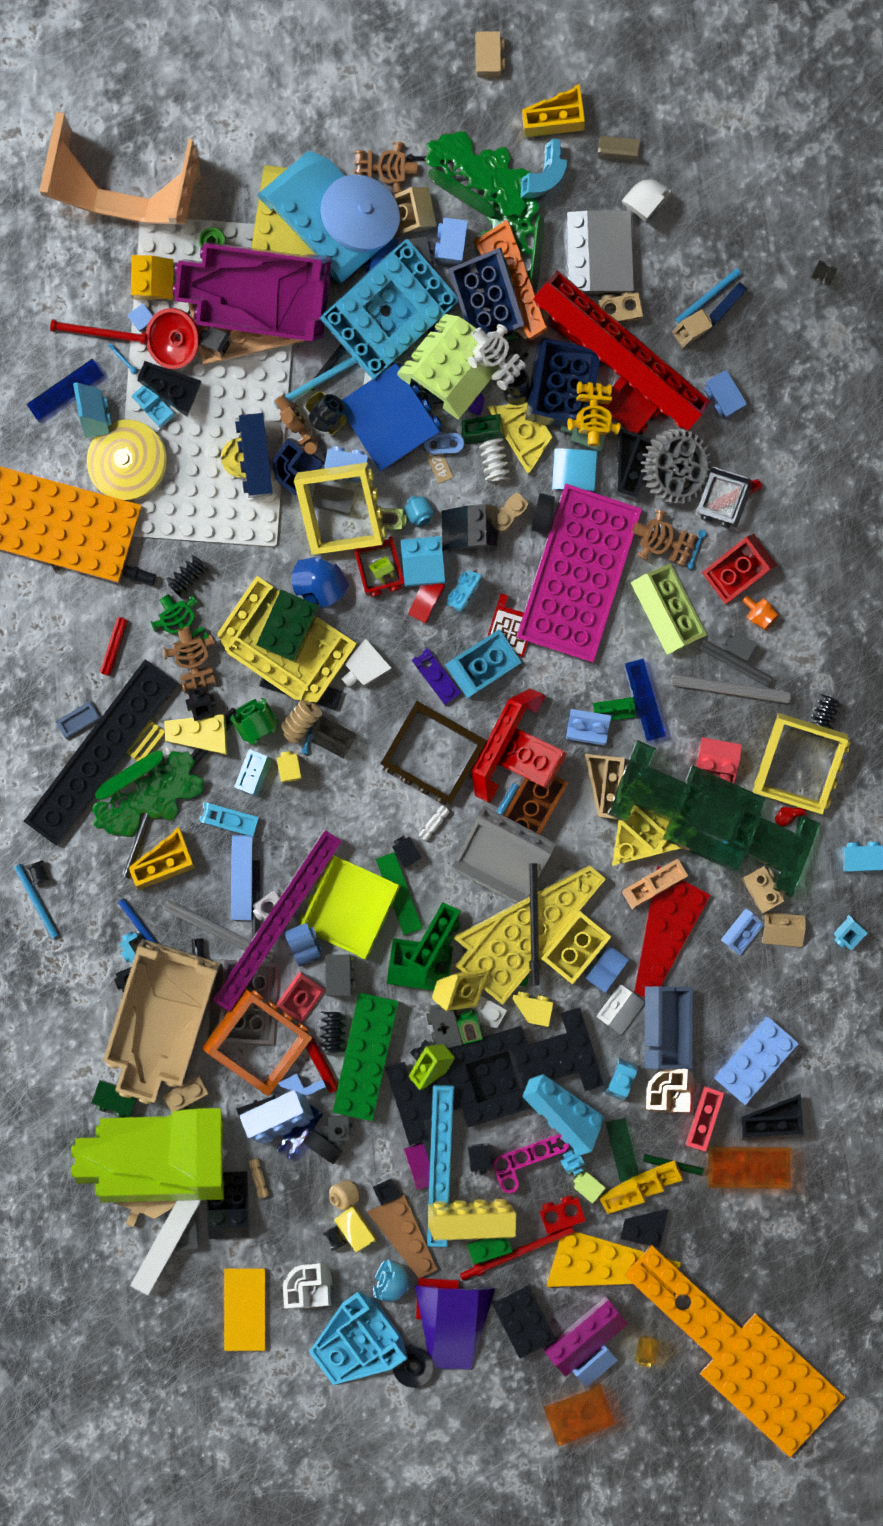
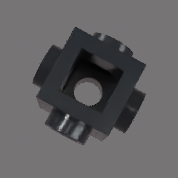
M208 687L189 690V699H186L187 710L192 711L194 721L214 717L212 706H216L214 694L209 695Z

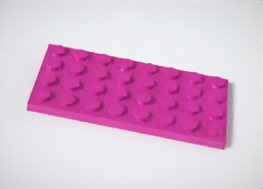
M564 484L516 638L591 663L594 662L634 536L632 529L639 520L641 508Z

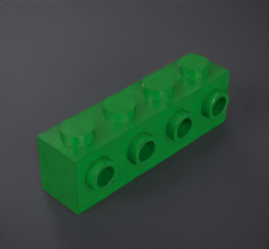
M442 902L408 963L407 977L422 984H425L428 978L431 979L436 970V967H434L436 962H441L444 956V948H448L452 942V933H457L459 930L461 910Z

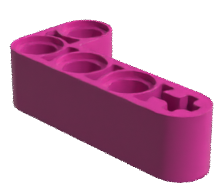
M555 1134L498 1155L493 1161V1167L501 1189L505 1193L515 1192L519 1184L514 1170L563 1153L568 1149L569 1143H563V1148L561 1149L558 1146L552 1147L554 1152L550 1153L546 1142L550 1141L552 1145L557 1142V1138L561 1139L562 1137L561 1134ZM544 1145L546 1153L543 1156L536 1155V1146ZM518 1152H525L527 1154V1160L524 1163L516 1161L515 1157ZM499 1159L507 1160L508 1167L506 1169L500 1170L497 1168L496 1163ZM512 1178L515 1181V1186L512 1189H506L503 1185L505 1179Z

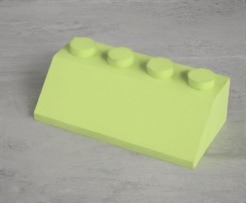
M671 563L648 572L631 582L667 655L707 636Z

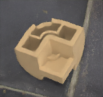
M688 1069L660 1070L648 1082L646 1109L661 1113H692L693 1093H695L693 1073Z

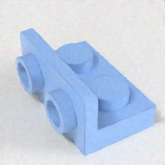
M571 709L566 739L606 745L611 715Z

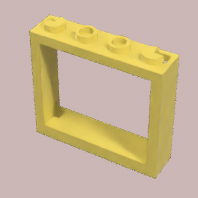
M368 462L297 473L294 483L312 555L383 544L385 537H387L386 526L382 525L381 518H383L381 506L378 507V490L373 486L374 473L369 469ZM360 476L374 535L322 542L308 484Z
M778 713L753 786V793L823 815L824 809H828L831 803L830 791H835L838 779H835L837 771L841 772L844 765V760H841L843 753L847 754L851 742L848 741V734ZM784 724L839 741L819 801L764 784Z

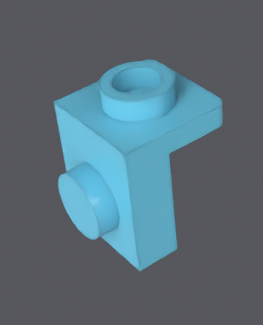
M132 931L123 936V941L119 944L124 950L121 954L126 962L131 961L133 964L136 951L130 942L140 937L139 933L133 934Z

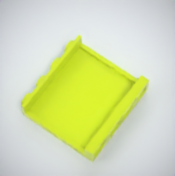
M333 855L324 868L326 870L323 877L319 876L315 884L317 890L314 895H310L307 901L309 908L306 914L302 913L298 924L307 923L309 928H314L318 938L347 950L362 959L368 960L401 885Z

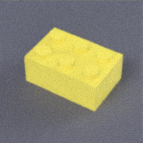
M579 911L540 959L573 984L609 941L611 936Z

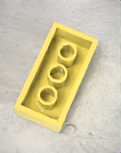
M496 1199L494 1202L475 1200L473 1203L457 1200L454 1203L447 1204L444 1201H436L434 1204H428V1229L434 1240L516 1237V1213L510 1202L505 1199Z

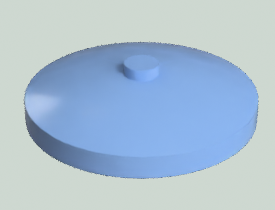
M363 175L341 177L330 185L321 201L320 212L325 229L337 243L347 249L357 252L379 250L391 241L398 230L400 213L397 202L391 192L373 178Z

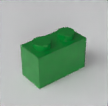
M508 1237L481 1238L467 1243L473 1264L512 1252Z

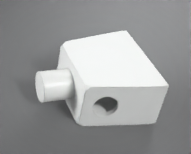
M365 639L345 663V666L350 671L341 679L348 687H351L356 681L366 686L389 672L391 667Z

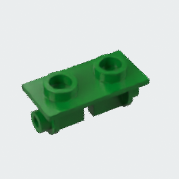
M633 697L593 703L594 713L611 715L610 721L636 717Z

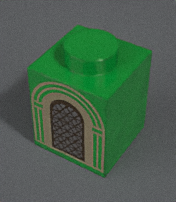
M466 1010L461 1012L457 1017V1025L463 1044L483 1040L484 1031L478 1011Z

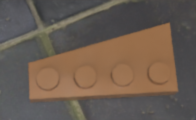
M405 1195L367 1211L418 1278L437 1270Z

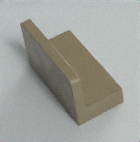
M600 136L598 157L638 161L640 140Z

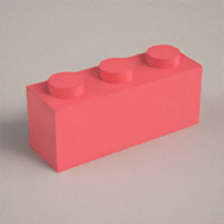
M703 1086L685 1145L706 1152L724 1096L723 1092Z

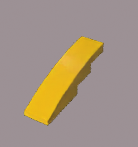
M676 1160L634 1176L599 1196V1199L607 1214L644 1203L645 1197L663 1192L664 1186L682 1181L683 1174Z

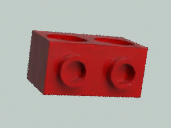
M568 1195L561 1198L562 1202L554 1204L551 1201L541 1205L543 1209H540L539 1212L547 1234L586 1221L578 1197L573 1198V1195ZM568 1205H575L577 1207L575 1215L569 1216L566 1214L565 1209ZM554 1211L557 1213L558 1218L555 1222H548L546 1220L548 1212Z

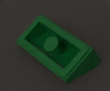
M501 414L462 420V438L466 444H474L504 438Z

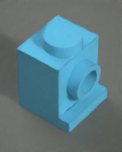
M848 915L847 919L834 932V935L836 936L835 941L843 949L848 947L852 951L868 932L852 916Z

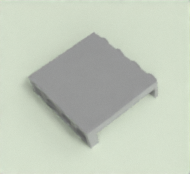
M483 806L451 869L516 904L528 898L530 894L529 863H537L539 877L556 843Z

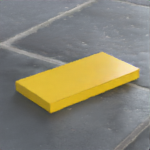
M224 1268V1351H265V1268Z

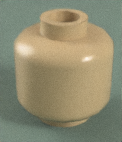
M343 1180L333 1185L329 1192L330 1202L341 1210L349 1208L359 1200V1187L350 1180Z

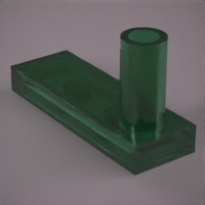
M626 1118L605 1122L620 1182L639 1175Z

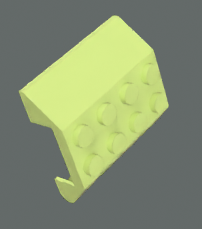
M444 314L439 323L435 325L438 332H430L418 346L416 352L414 351L411 355L416 362L406 361L404 366L397 372V375L409 385L412 379L439 397L444 401L443 409L459 420L489 383L492 375L500 366L483 367L478 363V367H471L468 363V358L475 356L472 351L478 345L471 334L476 328L459 316Z

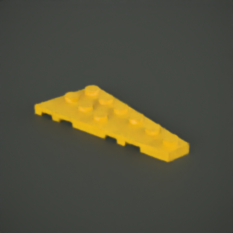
M574 1231L575 1233L559 1240L546 1287L633 1284L624 1274L645 1251ZM666 1258L679 1270L681 1262Z

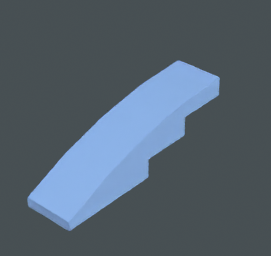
M232 835L231 920L252 919V835Z

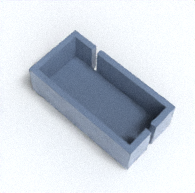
M645 987V1046H648V1050H645L644 1068L692 1069L693 987Z

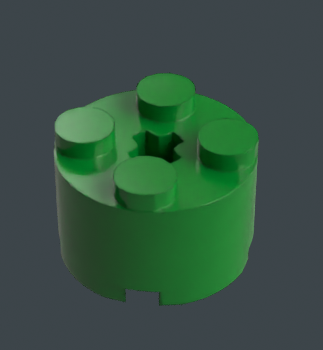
M261 698L262 701L259 702L256 699L246 702L236 710L238 714L235 717L232 714L230 718L242 740L250 745L257 743L261 737L266 734H272L278 729L276 726L278 719L265 698Z

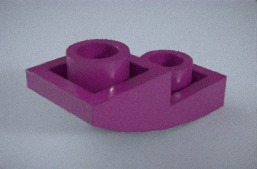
M421 1142L403 1148L416 1190L428 1187L430 1181V1162L424 1144Z

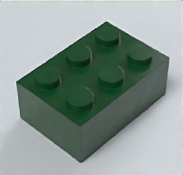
M281 589L256 645L296 663L321 607Z

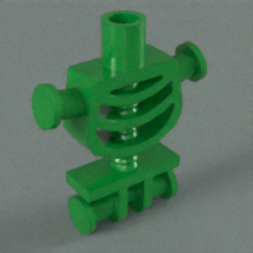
M169 594L165 595L159 600L165 610L159 614L160 620L150 621L154 632L164 627L166 632L170 634H179L178 630H170L168 627L176 625L179 629L190 627L195 620V614L191 608L200 603L190 595L191 598L186 603L181 600L175 604ZM184 608H186L185 613L181 617L180 613L183 611ZM190 613V620L187 624H185L184 620ZM174 619V622L165 623V620ZM200 627L192 632V638L205 631L204 628ZM204 632L205 635L201 637L202 640L209 637L206 632Z

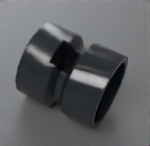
M523 369L519 371L520 375L518 377H514L515 381L507 385L508 388L503 390L505 400L512 405H521L529 398V376Z
M326 394L310 412V423L319 431H329L346 411L343 401L336 395Z

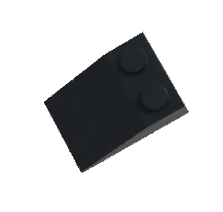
M480 504L441 510L442 551L498 547L497 506Z

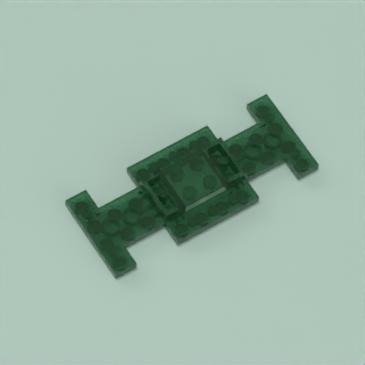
M637 740L607 814L627 822L633 806L640 807L669 821L663 840L734 872L739 870L744 855L778 870L779 873L773 889L792 897L820 823L801 815L794 832L761 818L762 814L760 812L766 798L694 765L690 767L685 782L649 767L656 748ZM694 826L720 839H723L728 843L725 844L690 827Z

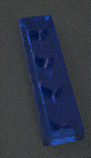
M91 359L26 405L39 422L75 397L73 383L91 386L104 377V374L94 360Z
M644 658L624 663L623 667L645 742L665 737V731Z

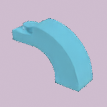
M553 138L545 145V163L542 173H528L521 179V198L541 196L561 180L567 166V160L560 159L562 156L561 140Z

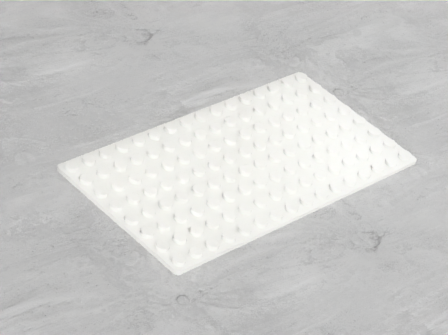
M186 219V224L140 223L137 255H153L174 259V286L177 280L175 266L178 260L202 261V258H200L199 236L203 230L210 227L217 228L223 233L227 245L251 248L255 224ZM174 295L173 300H134L133 310L144 304L152 316L160 310L167 308L181 309L191 316L188 303L175 301ZM132 323L131 333H146V328L139 332ZM135 341L130 342L129 363L138 369V373L133 375L128 368L124 420L139 421L151 427L162 439L167 456L165 473L158 486L148 495L137 500L128 501L142 506L133 537L269 547L277 545L281 484L275 479L272 461L285 443L286 424L281 421V411L274 405V400L282 394L287 395L289 391L292 344L206 365L202 364L200 351L198 350L196 357L190 364L183 368L170 369L202 381L190 413L186 417L161 399L175 416L160 429L131 396L143 386L137 381L144 361L158 366L161 365L153 360L146 344L142 345L140 342ZM263 413L273 494L272 496L248 498V493L243 492L242 481H246V478H236L227 473L221 463V453L224 446L230 440L241 438L240 433H236L235 421H239V415Z

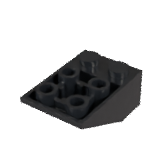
M222 1172L224 1199L207 1200V1230L209 1239L250 1237L248 1172Z

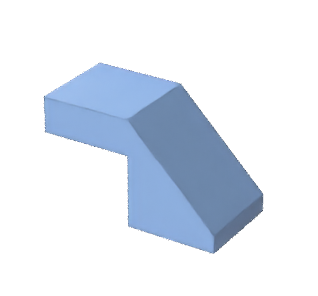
M298 1074L279 1082L280 1087L292 1091L295 1090L306 1096L326 1087L323 1080H320L304 1088Z

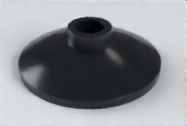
M406 1347L405 1350L408 1358L393 1368L394 1376L406 1387H420L431 1378L433 1361L430 1355L422 1348ZM415 1362L418 1366L417 1369H412L410 1364Z

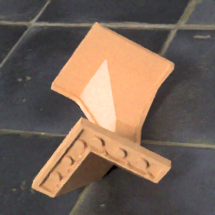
M56 112L40 186L42 196L91 213L145 224H186L194 182L202 178L199 170L200 159L198 150H196L197 146L194 145L193 139H188L182 173L148 199L101 189L71 153L69 144L72 129L65 114Z

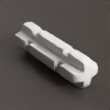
M440 806L437 810L438 813L433 815L425 825L426 828L422 829L419 833V837L424 841L429 840L432 836L431 833L436 831L443 822V818H446L450 813L449 809L445 806Z

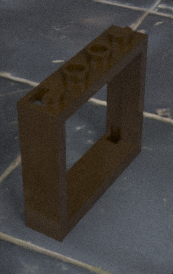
M416 700L380 765L383 766L382 770L393 776L396 773L401 776L400 781L410 786L413 783L419 786L417 789L419 792L427 796L431 793L436 796L435 801L444 806L447 803L451 805L487 740ZM417 712L477 745L449 796L389 762Z

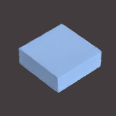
M141 304L127 314L139 332L147 327L150 319L153 317L144 304Z

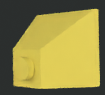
M480 970L458 973L438 980L432 999L446 1011L477 1007L488 971Z

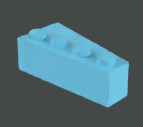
M545 1075L529 1079L522 1097L539 1115H543L547 1119V1124L552 1129L555 1128L562 1135L561 1139L574 1148L573 1152L577 1156L592 1152L605 1117Z

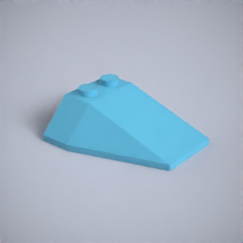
M360 1291L341 1304L309 1351L333 1385L391 1370L408 1358L401 1333L379 1303Z

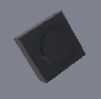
M392 1178L373 1186L380 1205L400 1197Z

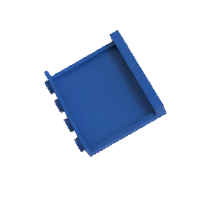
M395 363L376 378L342 399L346 408L344 413L346 419L379 471L387 470L393 463L438 433L444 432L441 420L431 412V404L426 398L423 399L421 396L419 385L415 381H411L409 385L397 375V372L404 366L401 363Z

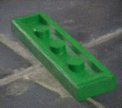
M395 852L377 858L376 862L381 876L401 885L393 902V908L403 935L422 929Z

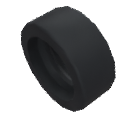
M539 493L531 528L532 531L547 534L555 496Z
M311 1129L303 1140L306 1146L332 1164L337 1161L343 1152L314 1129Z

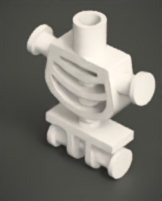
M498 324L496 327L497 331L488 332L487 335L479 327L471 334L478 345L472 351L475 356L469 357L468 363L473 368L478 367V363L483 367L499 365V369L491 378L498 380L497 385L502 390H506L508 388L507 385L515 381L514 377L520 375L519 371L526 368V364L518 359V354L510 355L505 361L509 349L508 342L503 338L504 333L508 332L505 326Z

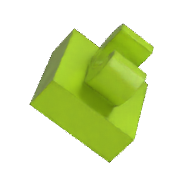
M386 556L369 565L371 572L381 583L385 582L383 575L387 573L391 578L394 577L392 572L394 568Z

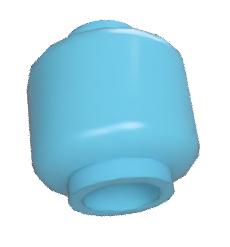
M412 496L407 500V504L404 507V512L413 525L422 527L432 521L434 510L426 497Z

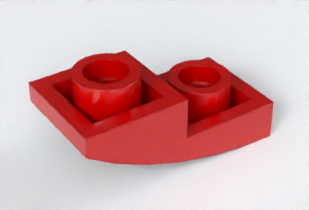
M445 584L422 585L408 615L427 623L435 604L440 600Z

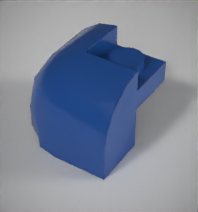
M322 557L298 560L292 572V586L295 595H301L304 600L313 604H320L321 608L337 602L349 587L347 579L337 564L332 565L328 561L322 560Z

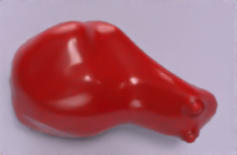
M782 807L775 816V823L779 827L790 825L796 817L806 815V809Z

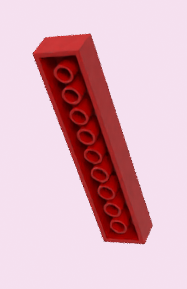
M558 270L533 298L540 309L546 310L555 322L561 323L570 335L580 339L582 344L587 349L594 351L602 362L608 363L617 375L623 376L628 380L631 387L641 391L644 397L649 402L655 403L663 414L669 415L675 420V424L678 427L688 431L711 401Z

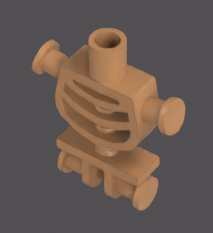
M393 141L394 150L383 152L378 164L372 163V150H368V160H364L366 151L355 150L356 160L353 164L357 166V169L353 170V174L368 175V177L372 178V172L378 171L385 185H393V195L404 191L401 189V184L405 182V174H417V162H405V153L401 152L405 144L402 142ZM390 156L387 164H382L384 159ZM394 157H397L395 164H391ZM362 166H368V169H362ZM383 171L388 173L390 180L384 178ZM391 172H395L397 179L393 178Z
M282 394L274 400L281 411V421L287 425L291 432H299L301 437L298 442L300 445L303 444L306 453H315L320 443L319 438L314 436L313 429L309 431L305 429L307 426L306 420L299 411L298 405L294 402H289L286 396Z
M655 510L656 518L655 520H649L647 526L639 522L635 523L632 533L642 537L640 546L643 547V550L637 554L639 558L648 561L647 557L650 553L662 554L671 547L673 549L668 561L675 562L683 567L687 566L685 564L687 558L691 557L688 551L689 549H694L695 546L693 544L695 539H698V536L685 530H680L677 540H673L672 526L667 522H663L664 515H667V512ZM685 535H688L686 542H684ZM655 540L656 542L650 547L649 545ZM661 543L664 544L660 550H655ZM681 545L685 546L684 551L680 550ZM677 554H680L678 561H675Z
M190 627L178 629L181 641L173 643V649L163 647L164 660L167 657H174L178 666L191 669V672L179 675L181 681L191 679V682H181L184 694L187 693L186 691L196 689L200 685L203 688L210 684L216 685L211 666L203 669L198 668L208 657L206 647L212 644L216 645L211 634L208 638L202 640L200 636L192 638ZM179 659L188 660V662H181ZM211 673V676L203 677V675ZM200 676L201 681L195 682L194 678Z

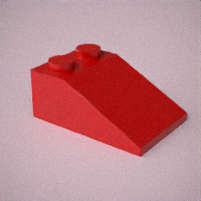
M752 534L741 540L701 573L726 605L765 577L778 565L756 535Z

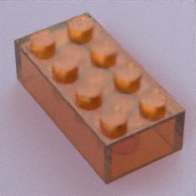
M707 1146V1187L790 1189L791 1148L788 1146Z

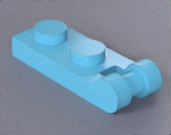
M204 802L203 808L205 809L203 816H200L199 822L254 837L259 817ZM212 811L218 812L216 820L211 819Z

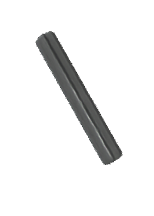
M703 640L699 647L700 650L766 687L773 680L772 676L707 640Z

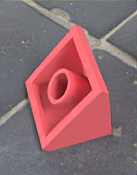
M299 972L276 1006L303 1023L326 990Z

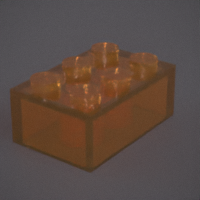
M600 1383L543 1405L558 1446L615 1425Z

